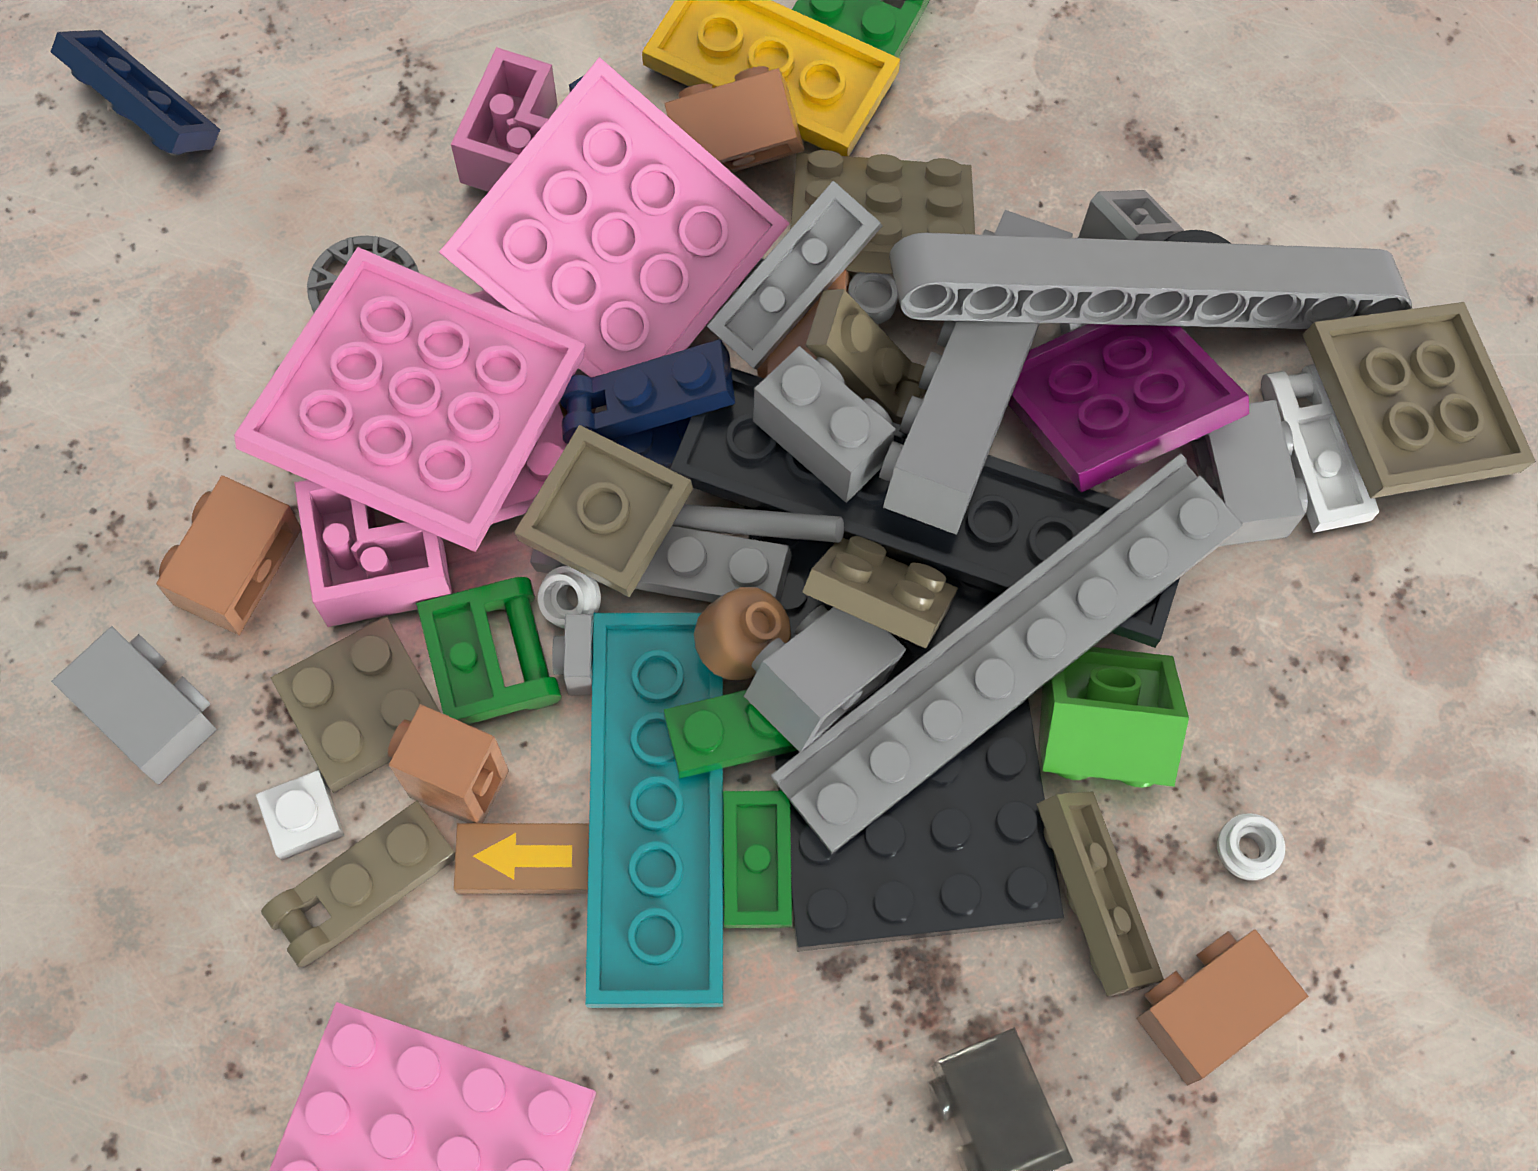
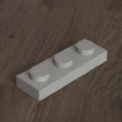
M832 181L711 320L707 327L752 368L757 370L819 300L823 290H827L883 225L836 182Z

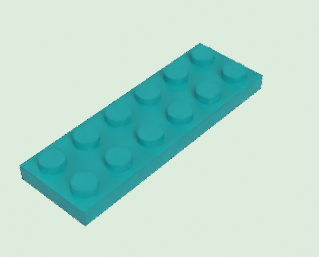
M594 613L585 999L587 1008L723 1007V768L679 779L664 718V709L723 695V678L715 675L702 663L695 649L694 630L701 613Z

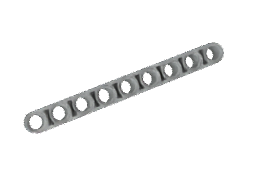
M917 233L898 241L891 249L889 256L901 309L908 317L918 320L1308 329L1314 322L1412 309L1411 299L1393 255L1387 250Z

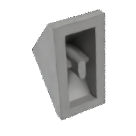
M1146 190L1098 191L1089 203L1078 238L1164 241L1171 235L1184 231V229Z

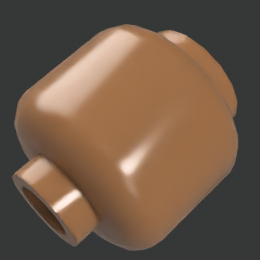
M739 587L715 600L698 617L694 630L695 649L702 663L715 675L727 680H747L755 676L757 672L752 668V663L759 653L777 638H780L785 644L791 639L790 619L783 605L771 593L757 587Z

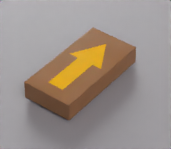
M457 823L454 891L457 894H588L589 823Z

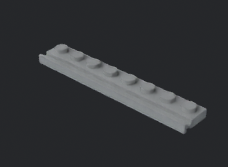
M1182 454L1175 457L771 775L772 780L784 792L791 804L831 854L1240 530L1243 526L1241 521L1201 475L1199 477L1196 476L1186 464L1187 459Z

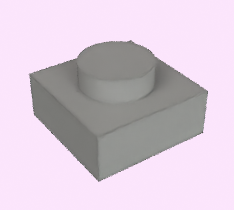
M565 614V636L553 637V674L564 675L568 695H592V614Z

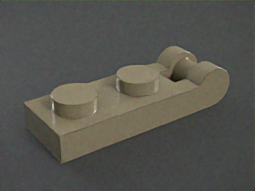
M845 289L823 290L805 346L817 358H824L835 366L842 375L845 385L862 400L865 398L874 400L888 413L892 422L901 425L911 397L916 396L920 398V396L925 395L927 390L919 388L925 366L912 362Z
M416 800L299 885L275 896L262 908L261 914L273 930H282L291 943L287 948V952L298 967H304L319 959L455 860V852L418 800ZM321 901L331 918L320 926L313 927L304 913Z

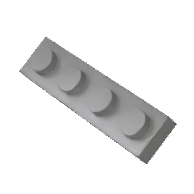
M671 526L635 589L713 603L727 592L736 588L757 587L771 593L780 602L792 554L788 545ZM533 549L530 563L537 572L549 573L555 568L565 566V564Z

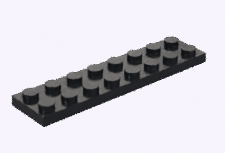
M732 367L735 404L692 416L670 470L690 479L695 489L756 510L840 516L844 521L842 538L850 540L853 536L863 537L884 547L888 556L909 563L928 565L940 571L943 575L998 594H1002L1121 501L1091 489L1080 492L1073 483L988 455L957 534L883 508L890 482L879 478L881 469L846 503L753 422L754 388L764 378ZM892 422V426L896 428L894 442L904 445L908 435L899 432L900 424ZM1180 578L1111 633L1156 648L1162 638Z

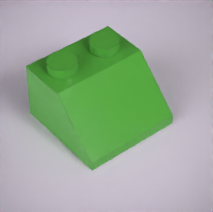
M1092 647L1042 687L1039 728L1042 771L1056 773L1063 778L1071 780L1095 777L1120 780L1133 787L1143 788L1153 784L1175 787L1189 715L1174 657L1170 655Z

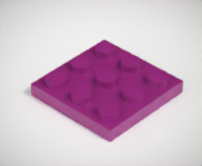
M1086 324L1029 350L1008 403L1009 407L1080 492H1084L1249 415V395L1181 326Z

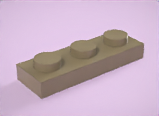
M1094 792L1056 794L1037 803L1045 826L1043 831L1045 840L1055 853L1067 886L1066 896L1072 911L1078 916L1090 949L1091 966L1096 976L1101 980L1107 997L1144 989L1163 981L1162 972Z

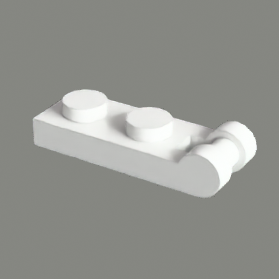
M1315 364L1305 366L1301 373L1289 376L1285 371L1264 374L1261 379L1263 400H1276L1281 421H1287L1292 431L1293 452L1290 458L1295 478L1300 477L1306 486L1308 497L1306 514L1312 532L1315 533L1372 521L1379 513L1376 500L1369 497ZM1306 397L1313 403V406L1299 408L1297 399Z

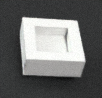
M319 770L256 794L275 854L281 860L345 836L326 781Z

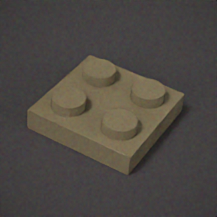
M579 425L514 533L518 541L630 598L693 490L692 482L690 479Z
M853 536L850 540L842 538L839 543L835 542L811 569L802 593L926 648L949 611L958 588L946 583V577L940 571L921 563L905 565L885 556L887 551L884 547L863 537Z
M387 615L270 677L328 787L333 793L391 761L392 758L388 757V747L394 732L403 720L412 721L420 704L440 712Z

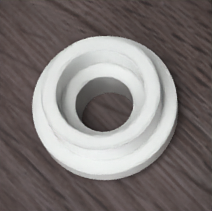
M567 565L550 571L542 581L538 592V605L544 617L565 629V614H592V619H594V613H598L601 604V593L597 581ZM569 586H572L577 593V607L572 606L567 600L566 593Z
M1247 813L1232 818L1224 825L1218 836L1217 851L1221 862L1233 875L1245 880H1260L1274 873L1282 864L1285 856V842L1282 833L1271 820L1258 814ZM1241 838H1250L1258 844L1260 850L1258 858L1251 859L1242 854L1239 848Z

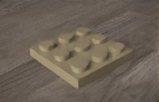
M818 150L810 154H796L791 228L832 181L836 182L883 225L847 266V271L893 274L889 260L890 251L898 241L912 234H975L972 165L959 164L954 160L937 158L929 162L900 160L888 154H877L870 158L841 156L829 150Z
M1465 302L1314 322L1302 334L1370 499L1521 473L1536 462Z

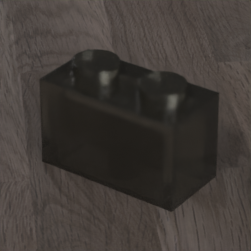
M1015 1027L940 1058L932 1065L936 1078L927 1082L928 1088L942 1120L946 1121L953 1118L964 1145L955 1148L962 1171H1054L1074 1162Z

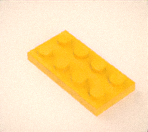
M675 0L642 51L644 66L689 87L698 84H711L715 88L734 82L736 74L749 68L765 66L769 68V71L779 68L788 85L801 138L824 150L834 151L841 156H849L899 73L900 66L899 58L772 0Z

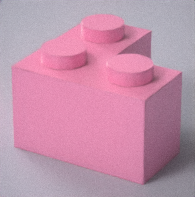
M496 47L451 142L460 183L489 192L555 112L558 103L552 64Z
M310 480L294 482L312 602L327 627L417 610L416 603L453 594L442 537L407 522L377 527L374 508Z

